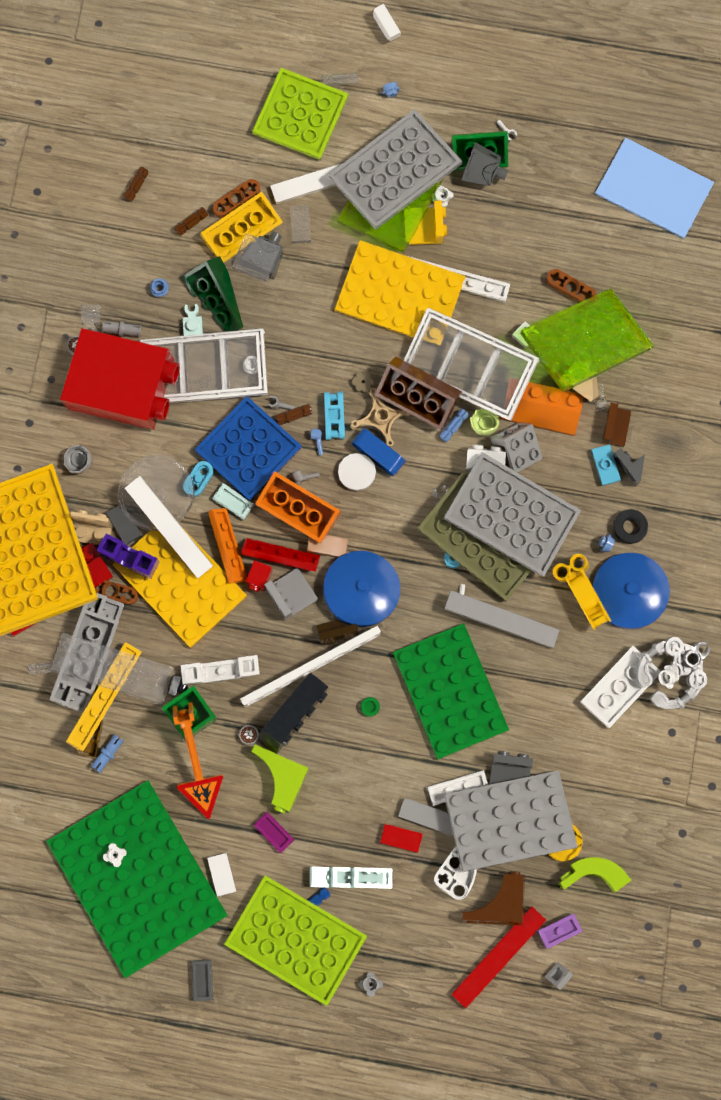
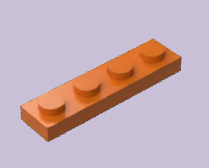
M227 508L212 509L208 511V515L229 584L245 582L247 575Z

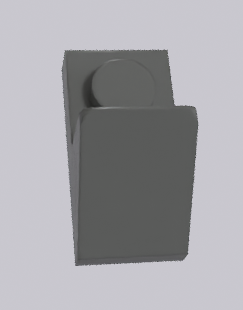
M620 448L614 453V459L636 487L641 481L645 455L632 463L629 453Z

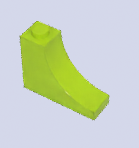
M254 745L252 754L261 758L268 765L274 777L275 791L271 803L275 806L274 810L285 814L286 811L290 813L309 768Z

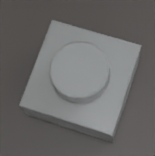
M557 962L545 978L561 990L572 978L573 974Z

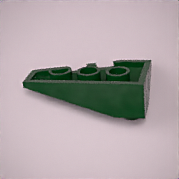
M220 256L205 261L182 276L191 294L202 301V306L206 310H210L216 322L225 332L238 331L243 328L229 272Z

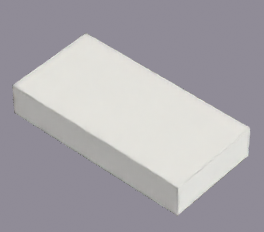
M227 853L207 858L217 897L237 892Z

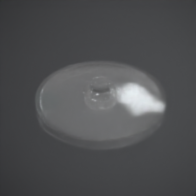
M163 455L144 457L132 464L122 476L118 488L119 505L125 516L140 528L152 531L158 530L125 489L139 476L143 478L178 523L187 515L193 504L195 490L192 477L179 461Z

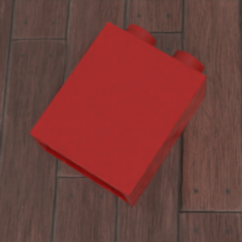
M81 328L60 400L68 410L154 430L157 420L165 421L170 400L164 398L167 384H176L180 372V364L174 362L175 359L168 348Z

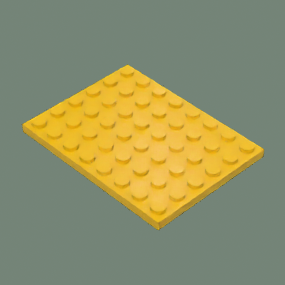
M53 463L0 483V636L99 600Z

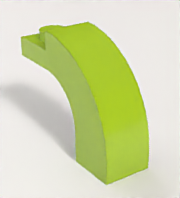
M590 857L571 864L570 867L574 873L571 874L568 871L560 877L562 881L559 883V886L562 890H565L581 877L595 875L603 879L612 892L615 893L629 883L631 879L616 863L604 858Z

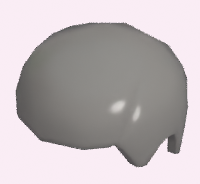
M73 445L64 454V466L71 473L81 474L87 471L92 464L90 451L82 445Z

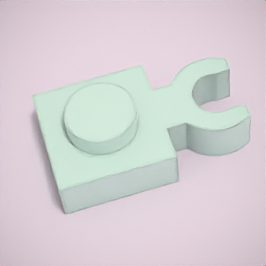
M195 304V310L192 312L188 310V305H185L184 310L188 317L183 318L184 336L203 334L202 317H196L199 313L198 305Z

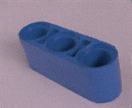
M365 428L351 442L358 451L369 457L376 465L393 477L406 462L402 456Z

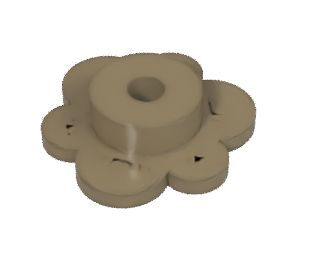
M358 372L356 377L352 379V384L356 386L357 391L369 392L374 381L371 379L369 372H364L363 374Z

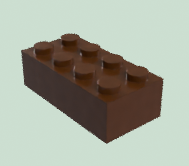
M395 356L388 363L374 395L442 430L447 424L462 391Z

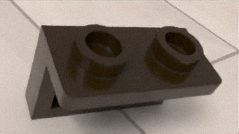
M339 619L317 625L321 644L325 643V645L334 644L337 642L336 640L340 639L350 640L355 638V635H358L357 624L348 625Z

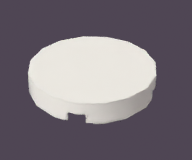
M350 454L343 458L339 464V480L349 490H365L375 480V464L364 454Z

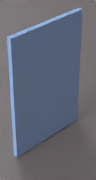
M625 138L595 194L684 239L690 227H692V223L706 197L709 195L708 193L714 182Z

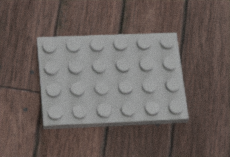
M414 109L328 175L330 180L370 225L377 230L462 164V160Z
M481 452L443 519L543 577L581 510Z
M559 770L444 795L462 872L578 847Z

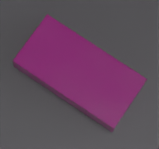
M268 812L253 825L280 854L295 840Z

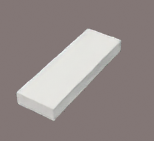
M483 770L427 788L432 805L436 806L446 803L444 795L447 793L486 786L488 783Z

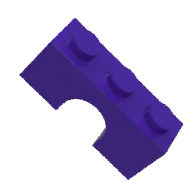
M105 534L97 549L99 555L148 579H152L160 563L158 558L142 550L137 551L124 544L123 541L108 534Z

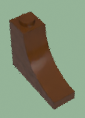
M509 871V874H504L502 886L496 897L483 908L463 912V923L523 926L524 875H521V872Z

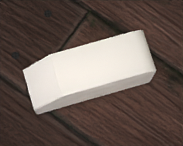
M384 4L373 9L374 19L388 40L392 41L401 36L399 28Z

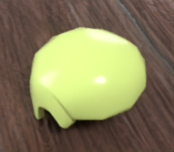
M481 408L475 410L473 416L470 417L472 429L477 434L488 436L497 430L500 419L497 414Z

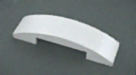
M258 655L210 663L181 665L182 683L184 685L203 684L260 675Z

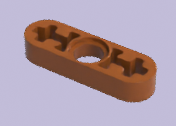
M249 179L217 200L213 205L215 216L222 219L259 194V182ZM251 185L252 187H255V191H248V186ZM234 195L242 197L239 203H234L231 199ZM218 207H225V212L218 211Z
M559 269L549 271L546 280L550 287L584 306L594 304L597 294L593 288ZM555 275H558V276H559V277H558V280H556L555 282H553V281H552V277H555ZM564 279H566V281L564 282L563 287H561V283L563 282ZM569 283H573L576 285L577 290L569 292L566 286ZM580 288H582V292L580 293L579 296H577V294L579 293ZM590 293L592 299L585 300V295Z
M107 580L104 581L102 595L126 605H133L137 602L138 593L133 587ZM114 586L117 590L114 596L106 595L107 587ZM120 588H123L122 593L128 594L129 591H132V595L135 596L134 599L130 598L127 601V598L120 595L121 599H118Z

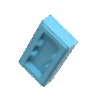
M610 444L592 449L591 452L601 485L605 486L620 482L621 479Z

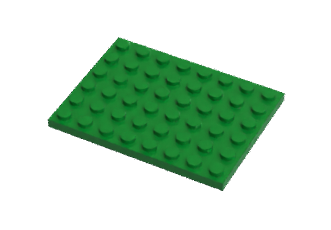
M149 780L46 841L125 979L228 916ZM112 843L116 844L120 849H125L127 852L119 867H115L110 861L106 862L103 859V855L108 852L109 845Z

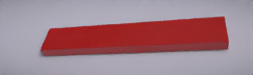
M531 906L524 914L523 926L514 925L451 995L467 1008L542 926L546 919Z

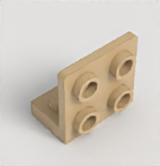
M83 510L71 512L70 516L74 521V527L81 544L88 545L92 542L94 546L99 547L105 534H112L113 525L106 515L95 513V516L88 515V512Z

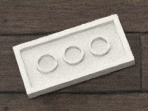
M634 646L626 652L580 702L608 729L647 688H642L636 681V670L642 654ZM653 663L649 664L647 670L652 676V681H654L661 671Z

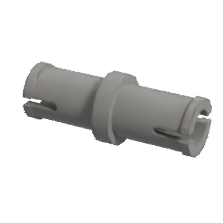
M104 320L102 333H114L122 337L123 335L140 337L141 325L125 324L124 321L117 323Z

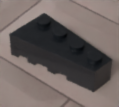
M310 672L264 726L258 741L271 752L278 754L282 747L290 742L293 733L301 729L305 718H310L315 712L317 703H322L328 696L326 691L329 686Z

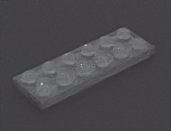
M62 633L50 671L163 705L174 667Z

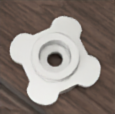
M438 186L431 199L432 201L442 200V207H446L449 199L453 198V192L444 186Z
M670 665L665 666L658 676L660 683L669 689L673 688L675 681H678L680 678L679 674L675 673Z
M112 843L109 845L108 852L103 855V859L106 862L110 861L115 867H119L127 852L125 849H120L116 844Z

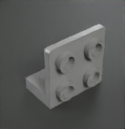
M518 422L490 437L492 445L505 447L510 467L517 473L542 459L533 424Z
M298 568L274 583L270 580L264 584L265 589L285 620L318 600Z

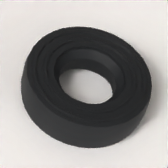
M624 510L617 515L614 521V533L624 543H638L647 534V519L637 510ZM634 520L638 524L637 532L633 534L627 533L623 528L624 522Z

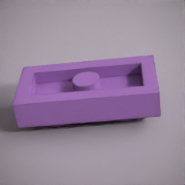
M574 913L538 930L546 949L583 932Z

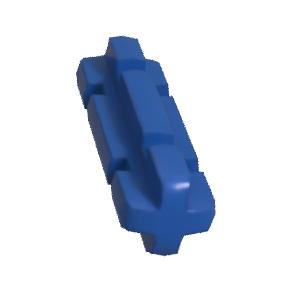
M322 887L318 891L319 893H315L308 901L316 906L322 904V900H326L331 895L326 888Z

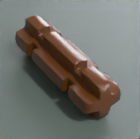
M139 167L137 175L134 176L128 186L129 190L127 189L124 193L125 199L129 201L134 200L135 193H138L144 178L146 179L149 174L146 168Z
M203 207L199 208L197 213L191 214L182 221V224L179 223L175 226L176 232L180 236L186 233L187 229L190 230L200 222V219L203 220L208 216L207 211Z
M306 404L302 408L297 407L285 411V414L280 413L276 415V421L279 425H283L286 423L285 421L291 422L303 418V415H312V408L310 404Z

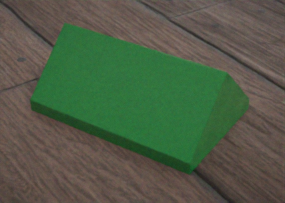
M508 131L452 135L451 149L462 160V164L454 171L465 170L475 142L501 157L499 167H508Z

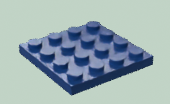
M246 396L194 450L206 462H209L246 499L251 501L267 485L274 471L278 473L299 452L302 445Z

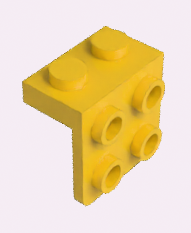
M442 200L434 201V208H413L404 211L407 245L443 244L444 236H447V224L443 225V218H446V207H442Z

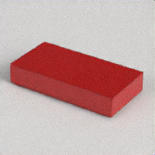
M385 824L380 843L418 853L423 833Z

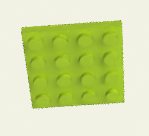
M280 68L252 132L256 136L321 160L349 97V93Z

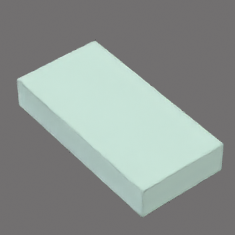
M224 483L212 498L243 521L255 506L251 501Z

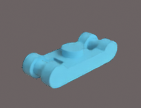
M339 391L336 394L324 392L326 440L338 437L339 439H345L343 391ZM330 401H338V405H330ZM331 425H339V430H331Z

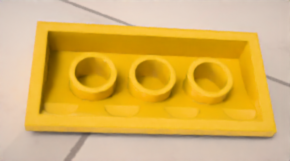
M260 192L201 232L200 236L216 257L220 256L224 263L254 243L259 236H264L282 224L283 221L263 192Z

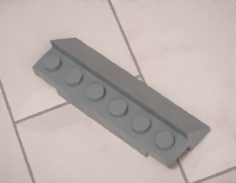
M97 593L99 600L85 604L82 607L49 699L63 707L82 713L94 693L124 607L123 603L107 598V596Z

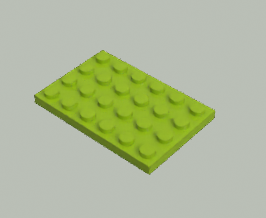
M265 875L224 945L328 1006L366 940L367 935Z

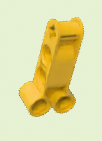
M575 554L571 557L569 566L564 563L557 564L553 569V575L559 582L568 583L595 631L596 627L607 621L611 622V619L585 574L589 568V561L584 555ZM583 559L584 565L581 568H576L575 562ZM567 569V575L560 578L558 576L559 570Z

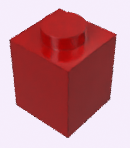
M254 560L246 579L248 588L255 592L260 590L265 592L264 584L269 582L273 568Z

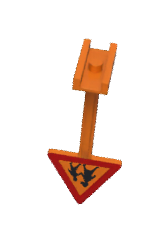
M192 702L188 703L189 709L178 711L177 706H173L175 725L180 724L184 730L195 776L194 781L178 784L177 789L207 819H210L223 775L220 774L204 778L202 775L191 729L192 721H195Z

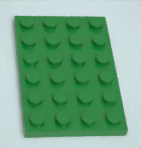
M464 623L393 652L437 760L509 731V727Z

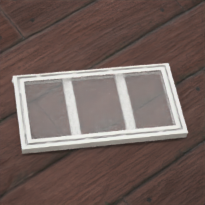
M427 308L404 361L462 391L460 398L511 421L539 362V357Z
M263 328L140 340L142 343L168 348L175 359L174 362L180 364V372L176 384H167L164 398L169 399L170 403L268 395L265 331Z

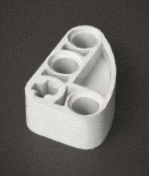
M455 846L435 874L434 883L453 899L462 900L471 890L477 870L462 872L461 865L456 869L450 867L449 860L451 858L459 860ZM438 875H447L448 883L440 884L438 882L440 880ZM457 885L464 888V895L461 897L456 896L453 892L454 887Z

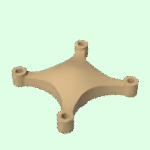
M371 388L369 395L373 401L372 410L365 418L357 421L353 420L351 422V429L356 430L362 426L373 428L383 435L386 445L392 448L394 444L390 435L392 424L399 417L404 415L410 416L411 414L402 409L387 407L380 401L379 397L374 395L377 389Z

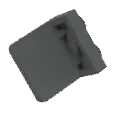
M498 751V754H494L492 757L489 785L529 777L533 766V759L529 758L527 754L509 756V752Z

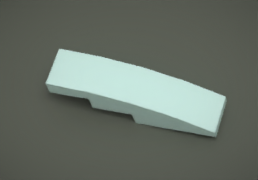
M310 867V887L392 889V869Z

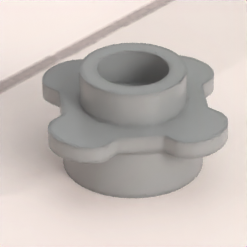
M369 972L367 977L359 982V987L363 988L370 997L374 996L375 991L383 986V982L378 980L373 972Z

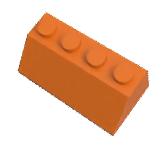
M510 378L503 408L507 410L518 386L519 379ZM529 382L512 420L510 421L504 417H501V419L515 423L533 424V427L575 436L584 396L580 393Z
M275 471L255 503L319 543L332 530L342 513L336 507Z

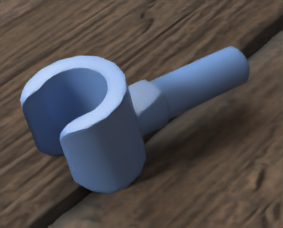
M312 429L311 439L317 440L318 455H323L321 430Z

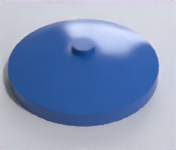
M353 551L339 557L328 569L323 584L324 599L329 610L340 621L348 625L357 624V627H370L381 623L394 611L400 597V581L393 566L382 556L369 551Z
M622 553L608 559L597 571L592 584L611 619L609 623L623 629H640L652 624L664 612L669 600L670 589L665 572L654 560L638 553Z

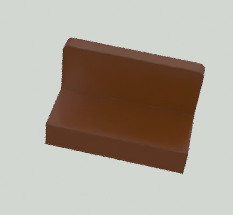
M610 403L602 443L619 447L625 446L631 416L630 410L620 409L617 403Z

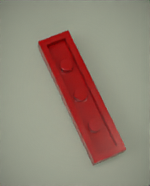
M246 538L241 554L251 558H260L268 562L281 563L289 567L293 566L314 572L317 570L321 556Z

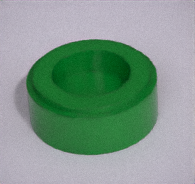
M367 697L361 702V712L365 716L374 717L379 713L380 704L376 698Z

